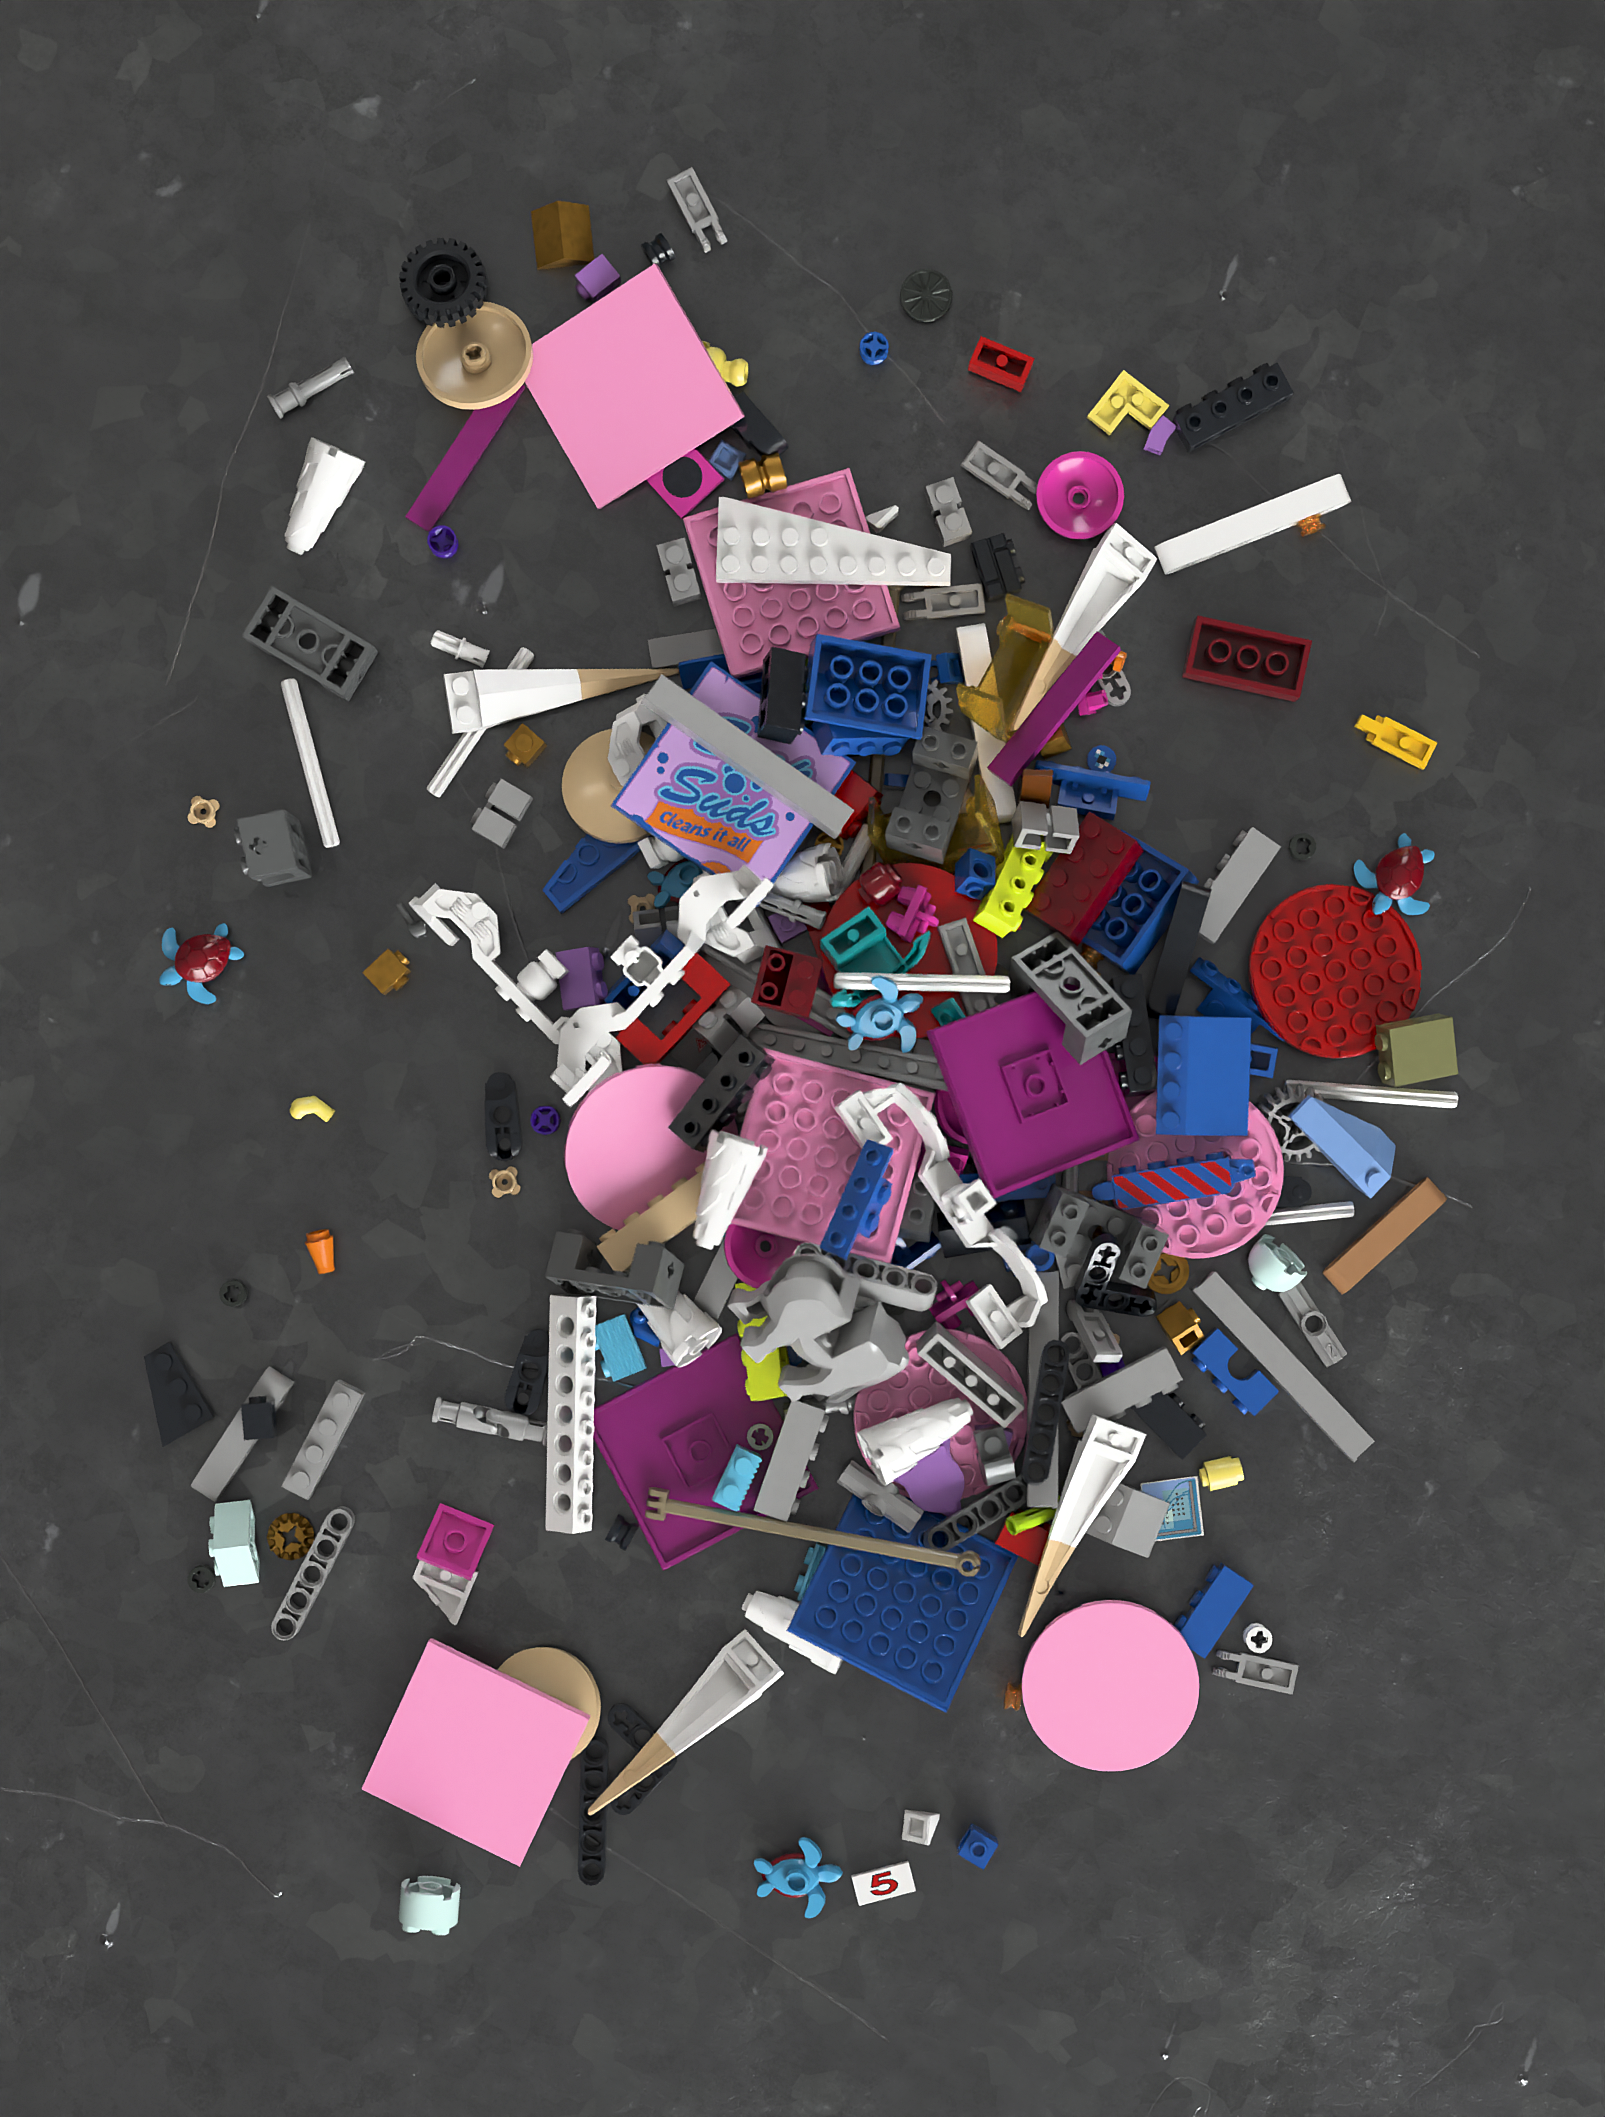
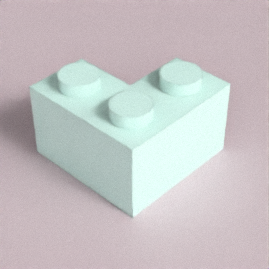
M250 1500L215 1504L214 1516H210V1530L213 1534V1539H209L208 1546L210 1557H215L214 1569L216 1576H221L224 1587L259 1583L260 1559L254 1541L255 1516Z

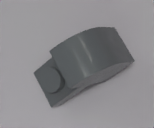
M997 1424L973 1431L978 1450L976 1455L985 1485L991 1486L1015 1479L1014 1463L1009 1452L1003 1427Z

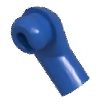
M639 1307L635 1308L630 1313L629 1318L634 1336L658 1347L661 1341L647 1323L649 1320Z

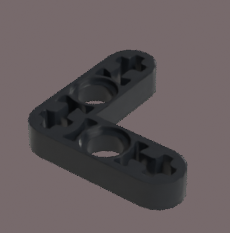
M1112 1234L1098 1235L1092 1241L1074 1285L1076 1302L1086 1308L1139 1317L1153 1314L1157 1309L1155 1294L1151 1289L1109 1281L1120 1256L1119 1243ZM1101 1250H1105L1104 1257H1102ZM1095 1267L1104 1268V1271L1100 1274H1091L1089 1272ZM1089 1284L1092 1286V1291H1089ZM1113 1294L1123 1295L1118 1301L1108 1299Z
M625 1703L616 1704L609 1711L608 1723L611 1728L638 1753L645 1745L636 1743L634 1734L638 1730L644 1729L652 1737L657 1732L631 1706ZM625 1710L628 1713L627 1721L633 1724L634 1720H637L639 1724L634 1726L628 1735L624 1731L628 1730L629 1727L622 1721L617 1724L614 1712L622 1713ZM677 1756L672 1758L669 1764L665 1763L651 1773L653 1781L649 1786L641 1787L638 1784L632 1786L634 1790L642 1795L638 1797L635 1792L629 1800L631 1806H618L619 1798L617 1797L611 1801L612 1809L620 1815H627L633 1812L674 1768ZM631 1788L622 1793L621 1796H626Z

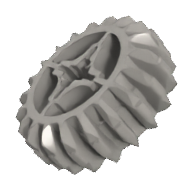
M1287 1083L1285 1092L1276 1087V1096L1272 1097L1271 1094L1266 1093L1265 1098L1268 1103L1259 1102L1258 1107L1263 1111V1115L1270 1124L1272 1118L1277 1119L1278 1123L1282 1124L1279 1131L1281 1135L1278 1141L1284 1161L1288 1162L1291 1155L1294 1154L1296 1161L1300 1162L1302 1153L1311 1158V1149L1315 1148L1316 1151H1321L1297 1125L1289 1126L1287 1121L1291 1119L1288 1116L1308 1095L1321 1101L1324 1100V1097L1321 1093L1315 1095V1090L1312 1087H1309L1304 1092V1086L1300 1083L1296 1086V1090L1293 1091L1291 1084ZM1296 1102L1290 1109H1281L1282 1106L1288 1103ZM1297 1136H1306L1303 1140L1292 1142Z

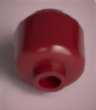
M876 862L860 875L859 883L861 888L858 889V892L868 904L873 901L875 904L883 906L900 893V883L903 879L891 863L888 862L885 865L882 862Z

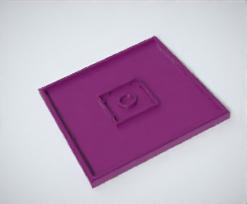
M1064 985V987L1069 991H1076L1079 989L1076 985ZM1036 991L927 1031L979 1177L993 1199L1140 1140L1107 1049L1080 1065L1062 1046L1066 1024Z
M737 1333L712 1345L709 1349L706 1348L701 1351L702 1355L688 1365L680 1368L674 1365L594 1408L593 1438L663 1571L743 1528L666 1513L664 1521L646 1518L645 1510L657 1511V1508L646 1505L647 1499H659L657 1496L648 1494L649 1487L670 1490L669 1499L731 1510L712 1501V1497L738 1444L760 1454L762 1462H760V1467L757 1468V1473H755V1478L752 1479L750 1489H747L748 1492L745 1495V1499L742 1500L743 1503L737 1512L763 1517L768 1516L754 1511V1506L784 1421L772 1399L751 1401L750 1396L747 1394L745 1388V1381L748 1378L747 1369L742 1362L741 1352L743 1349L741 1347V1339ZM758 1423L767 1425L773 1433V1442L764 1450L752 1448L747 1441L749 1428ZM759 1428L758 1432L755 1430L752 1433V1437L756 1439V1445H762V1441L766 1443L768 1440V1436L764 1434L765 1430ZM811 1472L805 1488L799 1487L795 1498L800 1499L819 1489Z

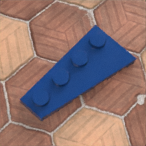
M586 834L575 846L576 849L570 857L561 864L542 889L559 912L563 914L641 851L638 845L639 841L615 844L600 841Z

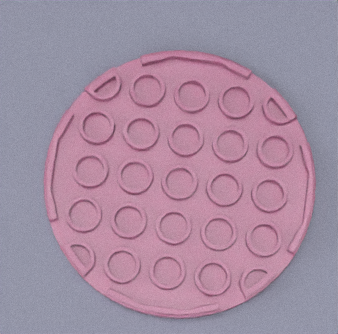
M661 1064L639 1065L636 1068L621 1073L617 1072L604 1079L581 1101L568 1126L569 1129L564 1145V1163L568 1180L575 1195L585 1209L596 1219L611 1228L620 1230L626 1226L623 1221L636 1211L641 1215L649 1209L647 1203L660 1194L666 1197L673 1192L671 1186L683 1177L689 1180L697 1174L695 1169L706 1161L707 1150L702 1153L692 1149L668 1127L703 1083L704 1078L681 1067L677 1068ZM735 1119L728 1126L723 1127L721 1131L738 1136Z
M1157 1091L1142 1099L1130 1110L1140 1140L1109 1152L1107 1181H1111L1112 1175L1119 1173L1118 1168L1136 1165V1170L1148 1169L1147 1163L1165 1161V1166L1177 1164L1176 1159L1190 1156H1194V1161L1206 1160L1205 1154L1223 1152L1224 1157L1231 1156L1232 1159H1253L1256 1176L1237 1182L1229 1194L1125 1210L1117 1206L1116 1199H1112L1115 1208L1160 1226L1169 1235L1162 1252L1169 1255L1192 1259L1209 1258L1228 1253L1247 1243L1270 1219L1279 1201L1283 1186L1284 1163L1282 1150L1275 1131L1267 1118L1249 1101L1248 1136L1156 1134Z
M946 1329L1023 1395L1025 1409L1006 1427L1013 1431L1009 1452L1014 1463L1022 1450L1027 1431V1396L1021 1377L1009 1359L990 1342L968 1332ZM927 1330L906 1337L905 1349L909 1353V1362L904 1370L886 1381L857 1392L853 1423L861 1454L870 1467L872 1463L869 1458H865L858 1442L857 1433L890 1418H899L919 1408L925 1409L948 1399H955L957 1397L961 1401L966 1399L974 1414L970 1416L971 1421L964 1425L958 1433L950 1437V1454L964 1475L965 1484L961 1499L974 1494L978 1495L991 1486H986L983 1482L976 1455L978 1450L973 1431H975V1425H997L999 1423L918 1355L916 1341ZM892 1482L899 1489L901 1495L910 1498L903 1485Z
M1121 1600L1094 1601L1082 1604L1081 1607L1067 1613L1064 1612L1045 1627V1630L1039 1635L1037 1640L1033 1642L1027 1654L1022 1673L1023 1703L1034 1731L1047 1747L1058 1756L1075 1765L1091 1770L1124 1771L1146 1765L1158 1759L1182 1738L1197 1708L1199 1698L1198 1670L1192 1651L1180 1631L1152 1609Z

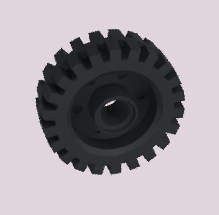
M437 238L436 244H433L432 240L425 241L427 247L423 248L421 244L415 247L416 253L410 252L407 255L408 262L404 261L401 266L403 272H400L399 284L403 299L409 311L415 314L416 318L421 322L424 320L427 325L433 326L436 323L437 327L444 328L445 323H448L449 327H454L457 320H460L461 324L467 322V315L472 318L477 314L476 308L481 309L483 299H486L487 296L486 288H488V282L482 261L476 255V252L471 247L468 249L466 243L462 241L459 244L452 238H449L448 242H445L444 238ZM443 280H449L446 285H438Z

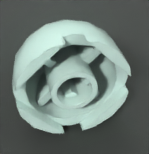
M1265 1234L1255 1243L1249 1253V1270L1253 1275L1251 1279L1262 1290L1266 1288L1275 1292L1290 1290L1307 1275V1271H1301L1305 1266L1288 1246L1282 1243L1278 1247L1272 1243L1275 1238Z

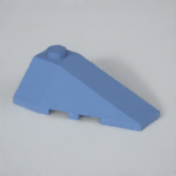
M1310 1095L1288 1116L1352 1186L1369 1198H1372L1391 1178L1396 1145L1379 1127L1343 1112Z

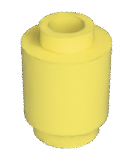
M1231 1456L1203 1462V1469H1199L1202 1486H1208L1210 1491L1238 1484V1481L1244 1480L1242 1466L1238 1457L1231 1458Z

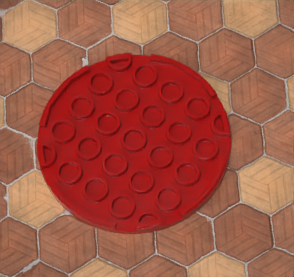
M916 863L894 864L893 867L903 879L900 883L901 888L905 886L917 889V886L920 885L927 888V892L932 895L928 904L936 907L933 917L939 920L938 926L963 918L967 919L985 975L994 976L998 955L996 934L973 921L981 900L955 892V876L942 869ZM857 879L840 895L827 917L822 938L867 907H870L885 927L886 937L902 959H904L913 948L914 940L923 934L916 930L910 944L903 941L897 933L886 926V922L892 911L905 916L908 906L897 901L899 894L883 906H879L873 901L868 904L858 892L861 885L859 879ZM928 925L926 932H930V939L925 954L906 974L953 975L938 929ZM821 950L823 974L834 996L843 989H836L834 987V975L838 972ZM846 989V990H847V994H851V993H852V991H851L850 989ZM898 990L897 997L899 999L909 993H918L923 997L920 1007L914 1012L905 1013L904 1016L914 1024L916 1039L928 1038L927 1031L941 1026L931 1012V1009L950 998L956 1001L967 1017L959 992ZM856 1006L841 1008L846 1013L851 1014ZM897 1031L891 1037L900 1038V1034Z
M1323 884L1309 887L1294 893L1279 903L1267 915L1256 932L1249 956V981L1254 1001L1271 1029L1288 1044L1303 1052L1325 1058H1350L1363 1055L1377 1049L1375 1046L1376 1025L1407 1020L1415 1010L1421 991L1422 970L1417 942L1405 920L1392 906L1382 914L1375 915L1373 913L1372 902L1375 898L1373 893L1355 886Z

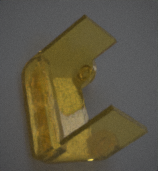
M1008 593L1005 597L1008 615L1005 619L1002 618L996 631L997 635H999L1000 646L978 687L974 685L968 687L960 683L956 687L959 699L958 705H960L961 712L993 737L1006 743L1018 730L1010 731V727L1054 634L1050 608Z
M981 774L975 775V795L966 801L967 812L961 813L958 816L943 864L887 848L885 832L892 812L884 814L875 797L869 798L868 836L885 865L888 862L892 865L901 863L924 864L955 875V863L969 848L995 856V866L1000 865L1004 861V844L995 801Z

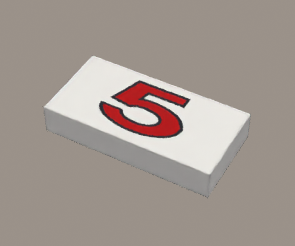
M908 1861L851 1875L859 1906L916 1891Z

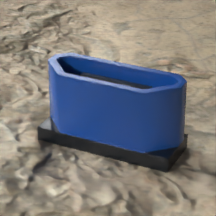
M885 773L884 789L904 791L909 775Z

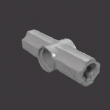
M1301 1282L1290 1290L1277 1293L1297 1323L1300 1332L1305 1335L1326 1368L1347 1355V1352L1328 1325L1326 1317L1320 1313ZM1314 1315L1319 1320V1326L1315 1331L1309 1332L1306 1329L1305 1322L1308 1317Z
M853 1460L837 1481L849 1492L860 1498L862 1504L870 1512L881 1517H887L908 1533H910L924 1513L920 1507L899 1493V1489L892 1482L883 1485L876 1476Z

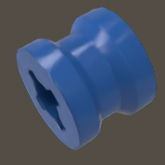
M876 331L865 334L861 339L859 348L862 360L869 365H879L884 362L888 355V340L882 333Z

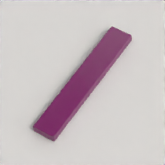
M523 385L512 396L501 403L473 411L405 517L427 532H430L437 525L524 391L525 387Z
M1096 631L989 764L987 769L1011 787L1022 774L1023 769L1028 767L1121 651L1120 647Z

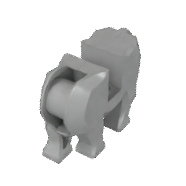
M799 1254L785 1259L771 1280L763 1283L756 1290L733 1289L727 1305L745 1325L753 1319H761L767 1316L760 1327H746L741 1341L742 1349L756 1363L761 1362L766 1354L774 1352L776 1348L791 1345L798 1356L810 1363L807 1367L801 1368L791 1365L782 1367L778 1386L793 1402L799 1400L803 1395H812L818 1401L824 1399L826 1402L831 1403L844 1402L858 1391L886 1381L900 1373L909 1362V1353L905 1349L906 1337L899 1323L885 1313L880 1302L852 1314L860 1281L856 1277L846 1275L841 1267L830 1256Z

